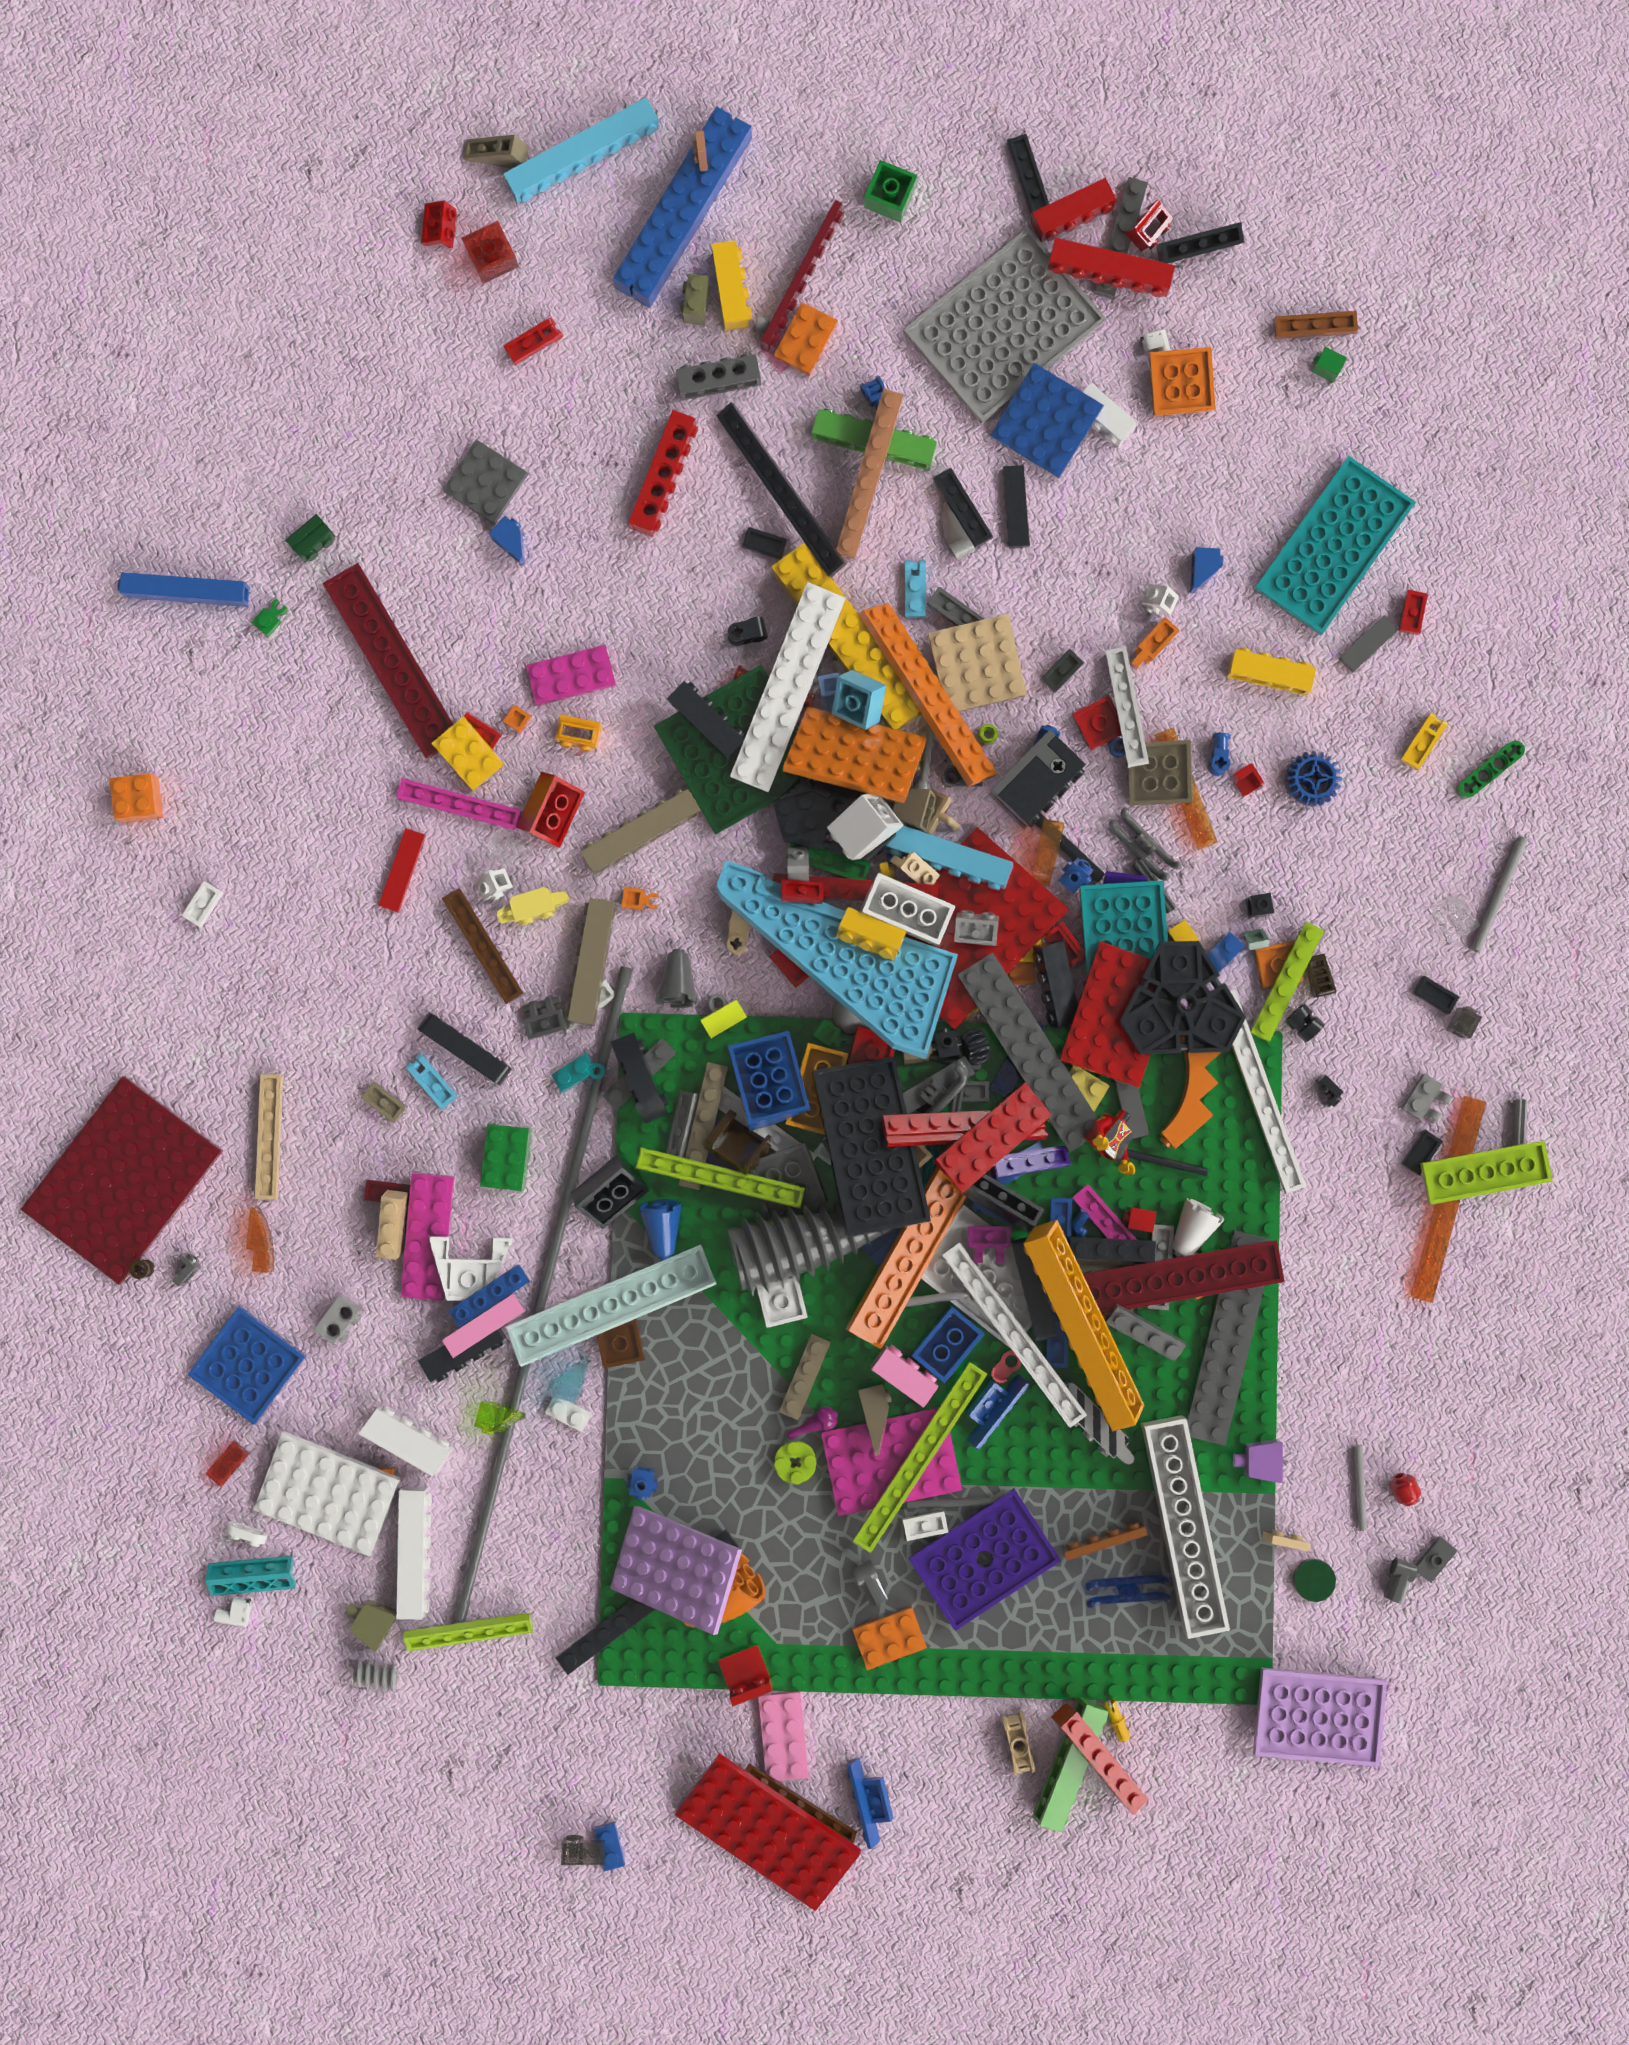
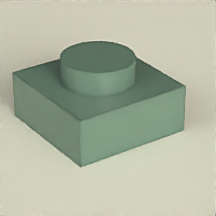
M1263 928L1243 932V940L1249 950L1269 947V938Z

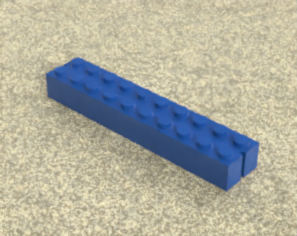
M717 106L702 131L704 130L708 170L700 171L699 163H695L692 146L613 277L615 289L629 297L634 295L636 301L649 308L653 305L752 139L751 125L737 117L733 120L730 113Z

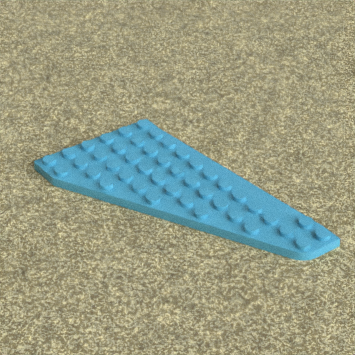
M725 861L716 886L717 894L723 902L893 1049L926 1059L958 954L904 937L895 961L882 958L878 954L865 951L861 947L836 938L845 911L824 902L822 904L781 901V885L765 878L764 874L748 867Z

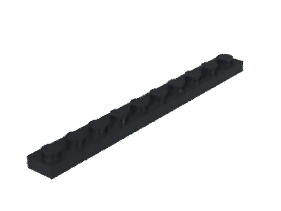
M730 402L716 415L825 573L828 577L832 578L847 565L739 409L734 403Z
M727 1529L714 1537L738 1548V1544ZM631 1599L559 1653L555 1659L566 1674L569 1675L653 1612L655 1608Z

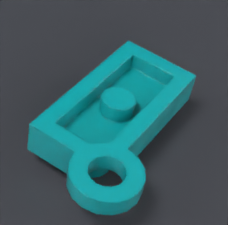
M584 1053L553 1073L552 1077L560 1092L565 1093L590 1076L594 1079L603 1078L606 1069L601 1063H593L589 1054ZM599 1067L600 1073L595 1075L594 1070Z

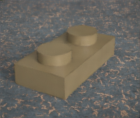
M373 1082L361 1097V1099L392 1123H396L408 1108V1106L376 1082Z

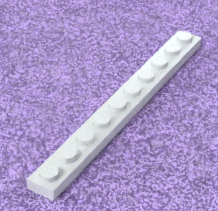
M1231 990L1230 992L1242 1010L1236 990ZM1245 1019L1232 1045V1049L1284 1193L1287 1194L1304 1188L1306 1185Z
M957 1243L942 1254L1067 1425L1071 1428L1086 1417V1412L961 1243Z

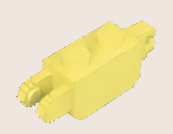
M545 887L511 897L510 905L496 911L498 920L501 924L516 922L524 926L533 923V919L539 917L542 920L553 917V913L557 912V907L570 902V896L565 891L552 893Z

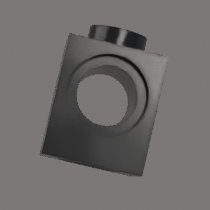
M1271 893L1252 895L1245 899L1248 919L1274 914Z

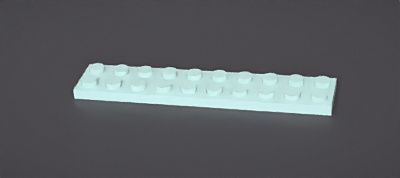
M699 1245L506 1326L518 1363L522 1367L716 1285V1281L704 1250Z

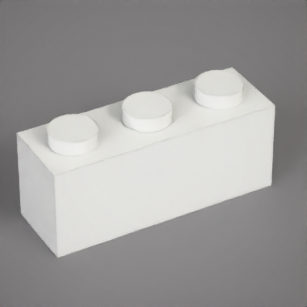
M1090 383L1083 393L1104 405L1091 428L1097 432L1100 431L1108 443L1119 447L1134 431L1137 422L1094 384Z

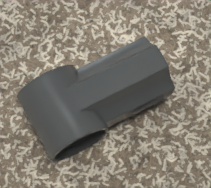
M1395 1557L1390 1566L1391 1576L1384 1597L1403 1604L1409 1584L1416 1578L1418 1566Z
M872 1560L852 1569L859 1586H862L872 1607L888 1599Z

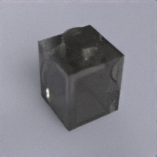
M1469 1006L1457 1008L1446 1030L1463 1040L1471 1039L1482 1016L1477 1014V1010Z

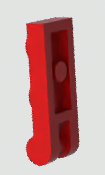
M553 318L544 320L504 345L505 351L515 366L551 343L562 339L563 334L555 327L556 323ZM546 330L550 332L547 336L543 333Z

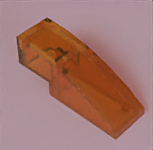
M1045 818L1042 822L1031 875L1042 885L1050 886L1064 822Z
M250 1207L246 1250H254L252 1271L270 1273L274 1272L275 1261L271 1231L261 1208Z

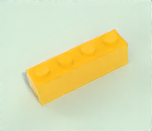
M736 240L712 244V252L725 331L749 327V319H752L751 307L746 306L749 294L748 288L743 287L742 280H746L744 267H740L739 263L740 260H743L741 247L737 248Z
M1239 648L1235 649L1231 654L1227 678L1307 696L1312 690L1317 667L1311 666L1308 662L1301 661L1295 663L1286 657L1273 658L1268 653L1260 652L1256 654L1252 653L1250 649Z

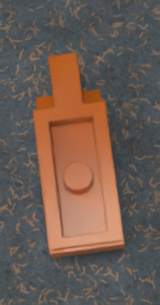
M1164 617L1137 646V649L1134 651L1137 656L1130 665L1135 669L1143 662L1148 665L1180 630Z

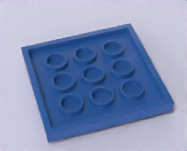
M1033 363L990 436L1060 479L1104 405L1038 364Z
M239 1306L187 1375L255 1425L307 1356Z

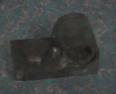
M568 1835L563 1838L561 1843V1865L605 1864V1840H584V1837L581 1835Z

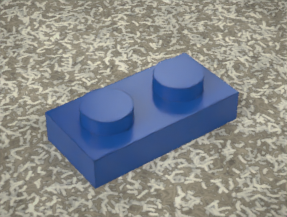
M616 1821L595 1826L594 1831L604 1871L624 1867L625 1859Z

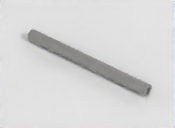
M1518 836L1470 949L1476 953H1480L1525 849L1528 841L1525 837Z

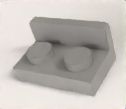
M969 910L957 913L954 942L996 946L999 916H995L994 913L984 912L982 915L974 914L973 911Z

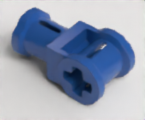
M879 375L866 384H860L864 398L871 407L875 406L877 410L883 388L886 389Z
M1218 732L1212 734L1214 747L1211 761L1208 765L1209 772L1214 776L1223 775L1230 766L1228 741L1231 739V735ZM1217 761H1219L1220 765L1223 766L1221 769L1216 764Z

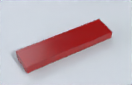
M405 828L378 906L397 913L400 912L426 838L425 834Z

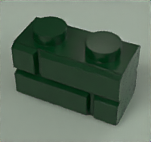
M315 514L285 541L306 563L307 561H313L323 547L328 548L331 546L336 536L323 520Z

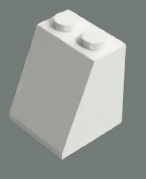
M865 794L861 795L827 828L831 832L830 836L842 846L843 853L849 859L856 860L864 857L904 825L882 797Z

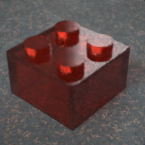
M499 221L493 222L461 238L482 284L519 267L516 256Z

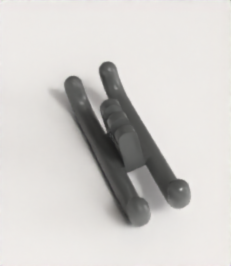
M1123 808L1120 812L1122 819L1139 837L1132 841L1119 828L1116 820H1110V830L1138 859L1144 861L1157 878L1162 881L1169 880L1170 875L1163 872L1148 856L1154 851L1168 866L1175 870L1181 868V862L1175 861L1131 817L1129 810Z
M962 1060L955 1062L954 1070L959 1077L947 1089L933 1078L930 1083L935 1089L927 1084L924 1088L929 1095L923 1090L919 1092V1095L931 1105L924 1114L940 1113L967 1083L969 1072Z

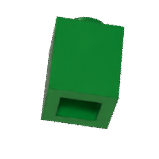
M1325 347L1322 353L1317 352L1312 364L1315 366L1312 373L1333 383L1338 377L1347 357Z

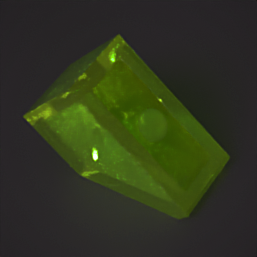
M480 1401L474 1426L481 1428L482 1433L494 1435V1432H503L523 1419L526 1413L493 1401Z

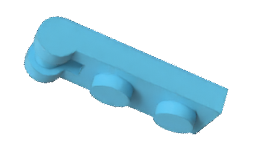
M905 560V618H926V560H919V562ZM911 570H919V576H911Z
M420 1053L416 1056L417 1059L415 1061L409 1062L405 1067L440 1109L444 1110L459 1096L433 1067L425 1055ZM423 1065L426 1069L419 1073L417 1069Z

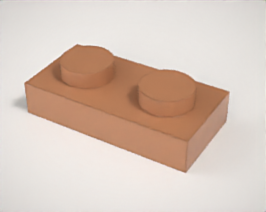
M704 130L695 131L696 140H692L695 163H699L700 171L708 170Z

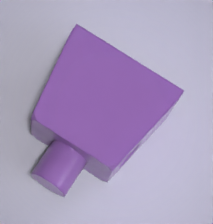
M1279 1439L1247 1443L1244 1446V1454H1233V1466L1244 1467L1245 1475L1248 1477L1283 1483V1442Z

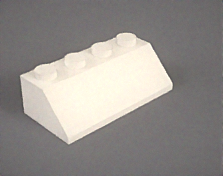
M878 873L865 897L860 912L906 930V934L937 946L940 945L955 906Z
M388 1406L377 1408L359 1434L431 1476L438 1473L453 1447L449 1446L450 1443L444 1438H435L431 1435L432 1432L424 1427L418 1428L414 1426V1422L411 1419L395 1415V1411Z

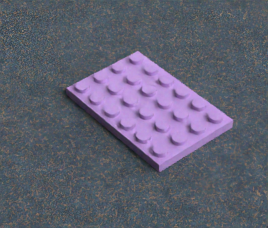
M634 1506L610 1589L712 1635H716L720 1628L742 1549L640 1506Z
M1261 1667L1253 1754L1263 1757L1379 1767L1387 1681L1380 1678Z

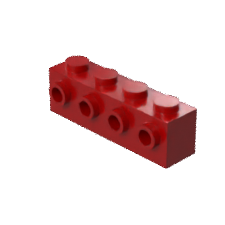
M1105 177L1032 212L1030 222L1040 242L1052 241L1062 232H1071L1077 225L1083 222L1087 224L1100 214L1106 215L1110 213L1114 208L1116 197Z

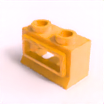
M560 714L555 740L562 747L571 748L573 745L580 747L579 749L582 751L592 752V749L598 750L602 725L600 722ZM564 725L593 731L592 739L587 740L562 735Z

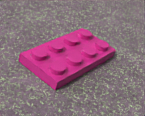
M606 645L526 665L537 706L616 686Z

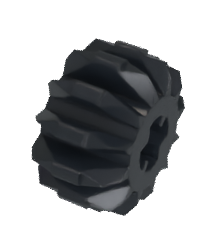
M979 1028L969 1030L961 1035V1049L971 1065H978L990 1059V1045L985 1034Z

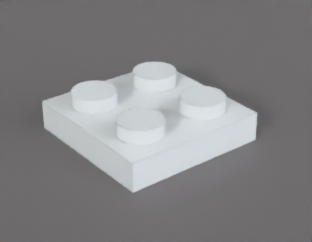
M793 1277L785 1279L784 1289L778 1281L770 1283L769 1294L763 1286L757 1287L767 1328L808 1318L800 1284Z

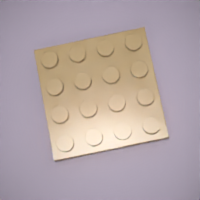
M1009 614L928 633L938 680L958 711L1027 695Z

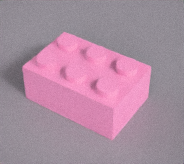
M884 1345L871 1364V1369L922 1407H925L939 1387L936 1382L937 1379L928 1370L922 1372L919 1369L918 1363L910 1357L907 1360L904 1359L901 1351L893 1345L890 1347Z

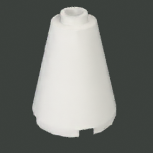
M1187 1198L1184 1202L1172 1248L1175 1250L1174 1254L1178 1257L1194 1254L1222 1224L1224 1218L1219 1213L1213 1215L1211 1208Z

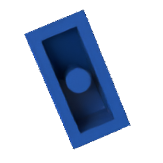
M504 516L490 531L489 536L492 541L523 566L525 564L523 533L520 529L521 525L514 518L508 519Z
M1196 547L1192 552L1190 593H1195L1222 568L1223 555H1220V548Z

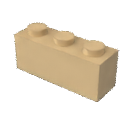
M387 1190L381 1197L376 1257L397 1260L403 1252L408 1192Z

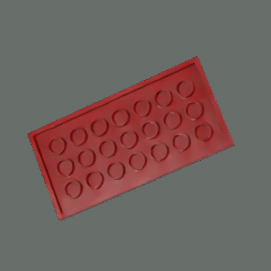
M718 1753L675 1813L676 1817L814 1911L819 1908L861 1854L860 1848L720 1753Z

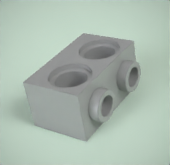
M340 1295L314 1331L333 1345L339 1342L343 1343L350 1334L348 1332L349 1328L352 1325L355 1326L362 1318L360 1313L363 1311V1308L345 1295ZM344 1307H348L351 1311L349 1318L344 1317L342 1314ZM331 1324H335L338 1327L337 1335H333L330 1332Z

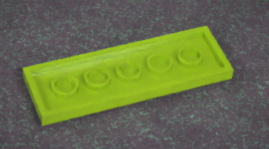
M1545 1140L1420 1163L1429 1205L1553 1182Z

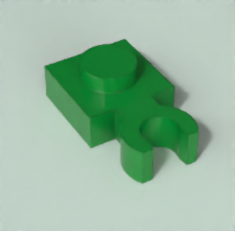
M278 599L272 601L269 611L264 607L251 622L267 637H270L282 623L278 617L288 612V608L285 605L282 609L277 610V606L280 604Z
M826 1019L822 1021L812 1035L829 1048L834 1043L836 1049L840 1052H845L840 1047L841 1042L845 1041L851 1044L848 1038L839 1037L838 1035L842 1030Z

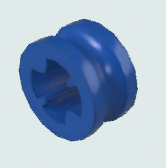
M1115 738L1109 745V752L1113 757L1120 758L1125 755V749L1122 748L1121 753H1118V750L1114 751L1113 748L1116 746V743H1120L1119 745L1122 744L1124 747L1123 739Z

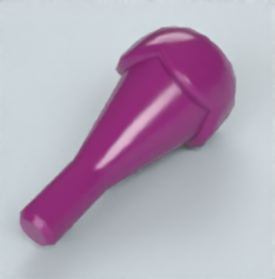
M829 1406L818 1408L817 1412L801 1426L787 1432L788 1438L792 1440L804 1433L831 1430L837 1424V1412Z

